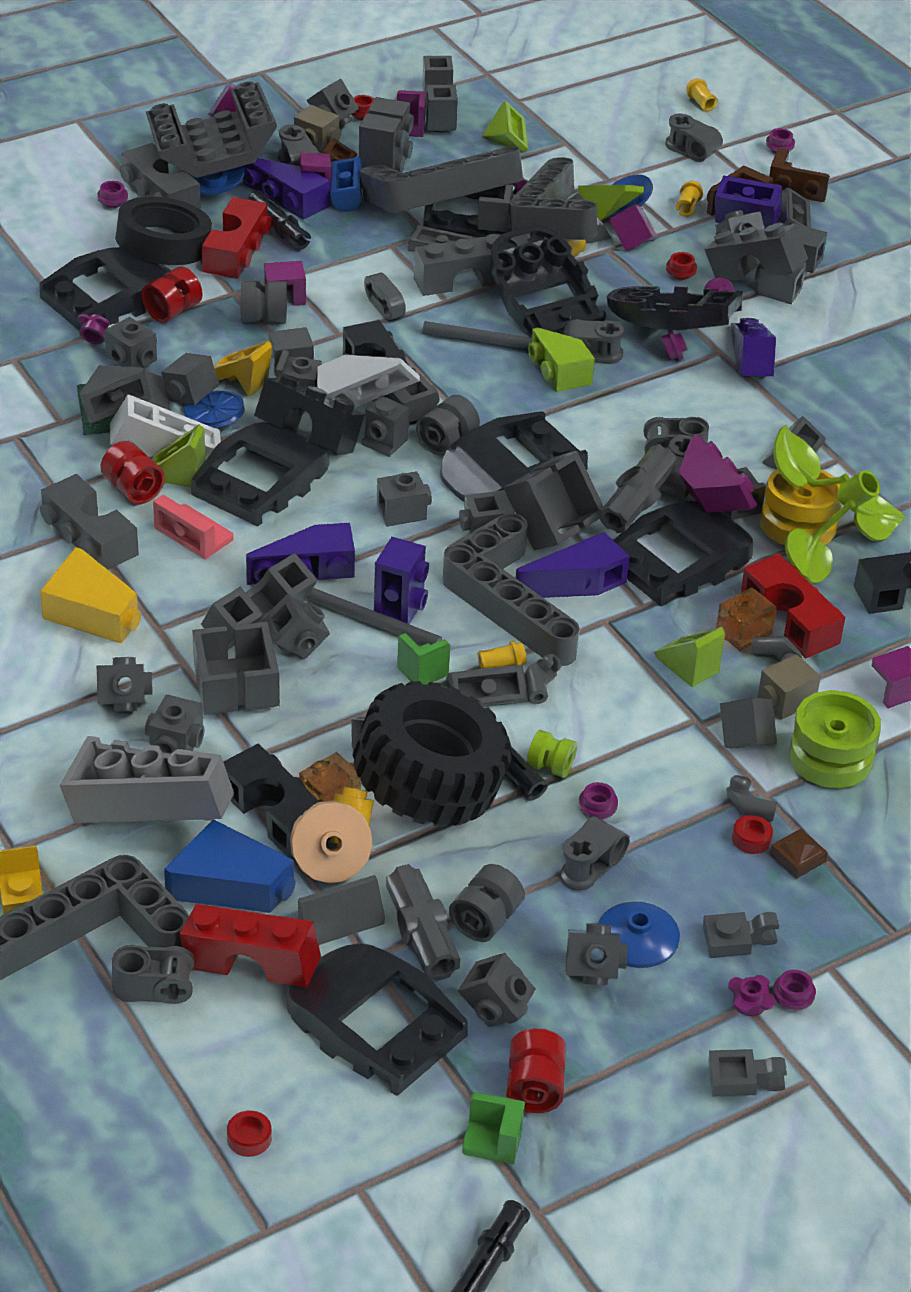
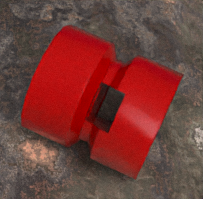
M181 266L166 273L162 278H158L145 285L141 296L145 309L150 316L158 322L165 323L180 315L181 312L187 311L199 304L202 300L203 292L195 274L188 268Z
M121 441L114 444L106 451L100 464L103 476L112 485L117 487L128 500L135 504H144L151 501L159 494L165 482L163 469L151 458L147 457L145 452L131 441Z
M533 1028L523 1030L515 1034L511 1039L509 1068L511 1071L508 1073L506 1097L524 1101V1111L527 1113L550 1112L558 1108L563 1102L566 1043L562 1037L546 1029Z

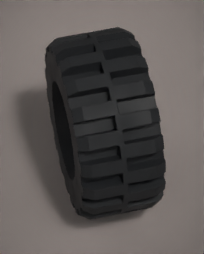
M410 681L405 686L403 683L393 685L380 692L374 698L356 739L352 756L357 776L361 777L360 781L366 791L374 793V799L382 806L388 805L392 808L393 813L401 817L406 815L413 818V822L420 824L432 822L434 826L445 827L449 823L456 826L467 823L469 820L477 819L484 814L485 810L491 807L510 765L512 748L509 736H507L502 722H497L495 713L489 708H483L478 699L473 696L467 697L461 694V690L454 687L450 689L441 687L440 683L429 682L428 684H422L421 681Z

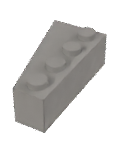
M87 736L60 784L74 823L100 824L104 822L136 823L140 821L173 822L177 820L210 821L222 819L234 794L221 755L177 749L171 754L162 753L160 746L148 744L141 750L130 748L127 741L114 740L111 745L101 744L99 737Z

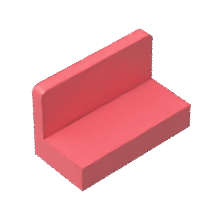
M165 495L153 501L155 529L205 560L234 540L233 532L187 504L180 505Z

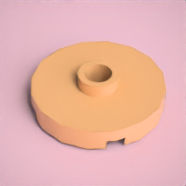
M334 800L318 802L309 807L310 809L306 810L295 821L290 836L291 854L299 868L312 879L325 883L346 881L358 874L367 863L372 849L371 829L364 816L349 804ZM331 836H337L339 839L338 846L332 850L327 849V839Z

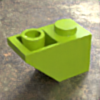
M534 328L532 330V343L528 345L530 359L532 362H536L541 369L543 378L550 382L556 392L592 385L595 358L581 339L542 328Z

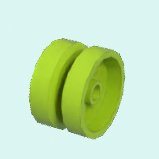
M828 690L816 692L803 699L796 711L794 732L792 733L789 759L795 771L807 781L822 787L839 789L855 786L862 782L873 769L875 749L881 732V718L875 707L864 698L849 692Z

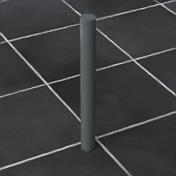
M424 321L423 334L528 350L529 343H532L531 337Z
M313 588L306 598L309 602L397 636L406 633L414 642L421 645L427 643L432 645L442 640V637L316 588Z

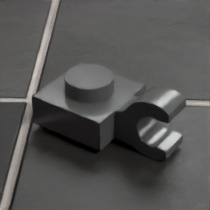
M745 912L704 915L703 930L710 958L750 955L752 944L772 945L778 941L775 929H779V922L774 912L761 913L750 921L746 920Z
M753 1049L709 1050L708 1063L712 1097L756 1095L757 1085L768 1091L785 1090L784 1076H787L785 1058L771 1057L754 1060Z

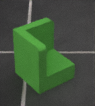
M406 633L398 636L397 668L410 681H421L422 684H428L429 682H435L447 677L450 663V644L445 639L432 645L427 643L419 647Z
M473 1092L462 1153L468 1156L514 1165L523 1130L525 1102Z

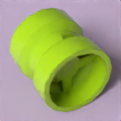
M539 729L531 742L527 763L539 770L544 767L548 768L552 774L566 778L576 757L577 742L567 738L555 739L552 733Z

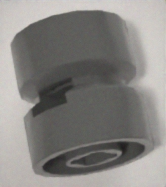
M241 280V322L259 323L262 318H266L268 323H286L287 281H268L266 286H262L260 281Z
M452 395L418 419L416 432L422 445L428 451L435 455H444L456 440L479 427L480 419L474 405L467 398L461 395Z
M496 864L484 865L470 881L468 887H465L450 904V918L456 928L466 937L478 942L490 941L506 922V919H509L524 901L525 891L518 878L508 869Z

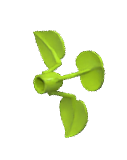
M786 424L779 429L773 447L774 461L779 473L789 484L795 488H802L806 483L811 487L841 484L837 497L843 507L814 533L813 537L807 530L796 528L790 531L785 539V551L792 566L810 584H818L830 574L833 563L830 549L819 542V539L849 510L855 512L854 522L859 531L875 542L888 538L906 516L878 496L880 492L879 481L868 470H862L851 478L845 473L840 477L817 480L816 478L821 473V465L815 451L803 439L792 433Z

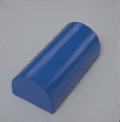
M361 157L331 162L330 197L332 204L338 210L345 212L353 211L361 203L362 184L359 170L362 169Z

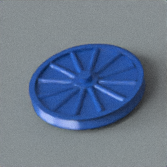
M212 391L195 405L186 404L184 414L187 418L213 428H219L238 420L243 415L245 407L242 397L236 393Z

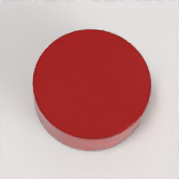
M754 815L743 816L734 823L732 842L739 850L745 853L759 854L765 852L771 845L773 828L762 817Z
M247 1110L235 1114L227 1124V1143L233 1152L241 1156L253 1157L262 1154L269 1148L272 1141V1126L270 1120L264 1114L258 1111Z

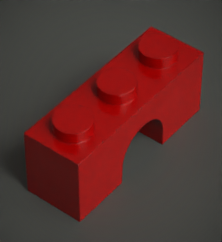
M232 197L222 213L223 231L212 229L202 245V271L204 273L238 279L244 268L249 267L253 253L260 249L263 236L269 234L271 216H268L267 203Z
M780 554L744 567L740 595L761 616L778 610L788 612L784 637L794 644L805 659L841 643L846 617Z
M195 904L180 932L183 948L188 949L194 955L193 970L228 975L238 955H244L254 959L262 966L268 982L307 987L321 958L314 923L308 920Z

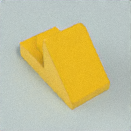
M268 340L225 355L214 365L218 381L225 378L228 381L238 379L245 393L248 396H252L263 386L265 378L269 377L272 353L270 341Z
M37 845L0 850V893L3 915L43 894Z

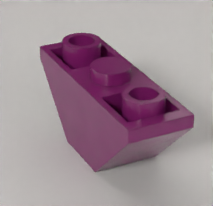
M698 434L691 437L678 472L690 496L706 513L752 510L757 504L751 494L755 488L745 473L738 475L739 472L729 457L722 459L721 452L712 441L706 443Z

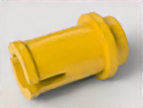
M698 78L688 82L686 86L687 96L695 100L704 111L713 110L718 103V99L707 88V83Z
M689 181L681 186V196L675 206L676 211L680 210V215H692L697 202L702 199L704 193L702 186L698 182Z
M514 640L510 641L507 646L484 651L479 650L477 652L480 669L527 664L523 643L516 644Z

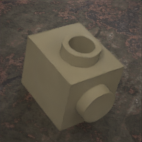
M310 105L294 117V125L300 126L305 130V133L318 152L322 153L332 138L339 141L341 136L339 115Z
M797 654L762 670L757 698L772 699L774 714L782 720L796 713L803 699L818 692L821 675Z

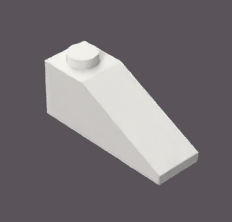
M343 355L318 366L317 388L326 391V397L334 401L336 398L347 400L353 403L355 408L380 396H385L419 382L420 375L401 358Z
M131 395L126 396L110 423V445L113 446L121 441H131L144 451L147 457H153L157 452L199 424L204 428L205 456H209L221 440L220 430Z

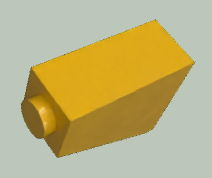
M77 547L74 548L40 591L42 617L48 621L122 643L131 631H135L140 623L141 611L138 609L137 593L84 550Z

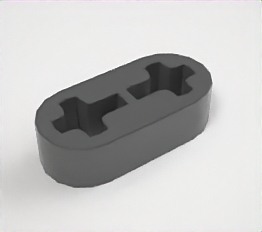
M382 272L365 277L364 288L366 295L386 320L403 317L406 312L404 298L389 278Z

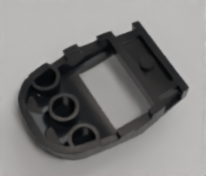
M506 185L465 195V197L479 199L488 194L492 195V198L504 199ZM434 204L424 207V227L475 238L501 233V231L479 230L478 215L476 214L464 215L448 210L435 211Z
M531 226L504 233L492 245L491 272L509 316L531 338L534 328H542L563 334L565 325L572 320L605 321L606 312H599L596 301L599 295L595 285L591 286L587 277L588 269L584 262H577L571 254L573 248L562 236L549 228ZM567 284L574 295L571 298L527 309L523 304L519 305L515 299L518 296Z
M121 247L102 249L74 258L39 283L40 298L78 330L82 326V323L78 321L81 314L88 316L92 314L100 315L109 321V325L119 322L120 316L132 313L133 316L137 317L146 313L141 296L142 289L152 281L162 278L171 270L165 265L138 259ZM104 267L129 288L98 303L73 283V279L81 275L89 277L96 274L98 268Z
M630 286L615 289L606 297L609 309L627 322L648 328L679 331L728 325L729 317L736 311H742L743 291L727 292L705 288L704 294L688 293V287L675 286L674 293H660V287Z
M543 411L498 417L466 433L447 449L442 460L440 477L442 482L465 503V495L504 490L503 487L521 476L531 473V470L549 459L570 452L578 451L587 470L588 452L577 449L545 419L546 414ZM504 436L507 440L515 438L540 462L527 467L497 437Z
M268 422L254 423L240 429L217 444L191 480V495L258 527L263 523L262 515L269 510L279 513L288 507V501L298 495L303 498L311 491L310 484L314 479H321L328 470L330 464L328 450L309 442V436L291 428H279ZM244 446L253 453H259L274 460L278 465L287 466L291 469L266 492L219 470L218 467L224 461L228 462L235 457L237 450Z
M695 501L674 503L644 514L613 540L630 556L627 580L659 606L666 605L667 596L679 592L682 596L687 597L698 593V587L709 582L714 586L725 581L726 573L730 570H740L753 556V538L746 530L721 512L706 513ZM669 523L709 555L677 573L637 540L646 533L651 535L659 531L663 524Z
M351 944L337 948L320 958L307 987L293 985L289 987L287 996L288 1013L304 1033L311 1032L321 1042L320 1050L332 1059L338 1055L353 1065L354 1072L367 1079L377 1074L391 1082L390 1092L396 1096L402 1093L468 1036V1020L427 974L399 957L373 945ZM395 977H398L401 984L412 992L416 990L426 999L429 1008L376 1051L362 1037L341 1021Z

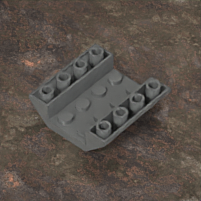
M247 81L238 84L237 88L231 89L235 112L221 111L208 119H190L185 125H181L174 104L162 103L153 106L149 111H145L159 157L196 178L255 163L277 128L276 120L259 82Z

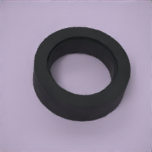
M140 197L131 199L120 206L115 239L119 247L138 259L162 265H186L202 259V245L211 232L212 222L205 212L189 203L166 197ZM146 227L166 228L182 234L160 233L149 230Z

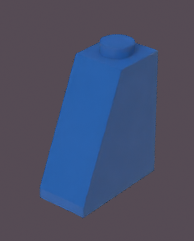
M212 820L164 868L165 889L177 901L271 913L281 901H286L291 896L296 885L293 859L216 820Z

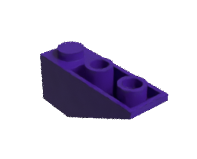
M257 158L255 163L243 166V183L255 191L263 192L271 201L302 220L330 207V181L316 172L301 171L299 166Z
M740 318L739 323H731L736 367L740 375L774 376L776 336L763 323H759V319Z
M350 522L313 525L246 554L247 585L257 584L269 568L293 553H296L317 580L355 578V547Z
M602 532L517 568L516 579L543 598L600 595L627 583L630 556L605 532Z

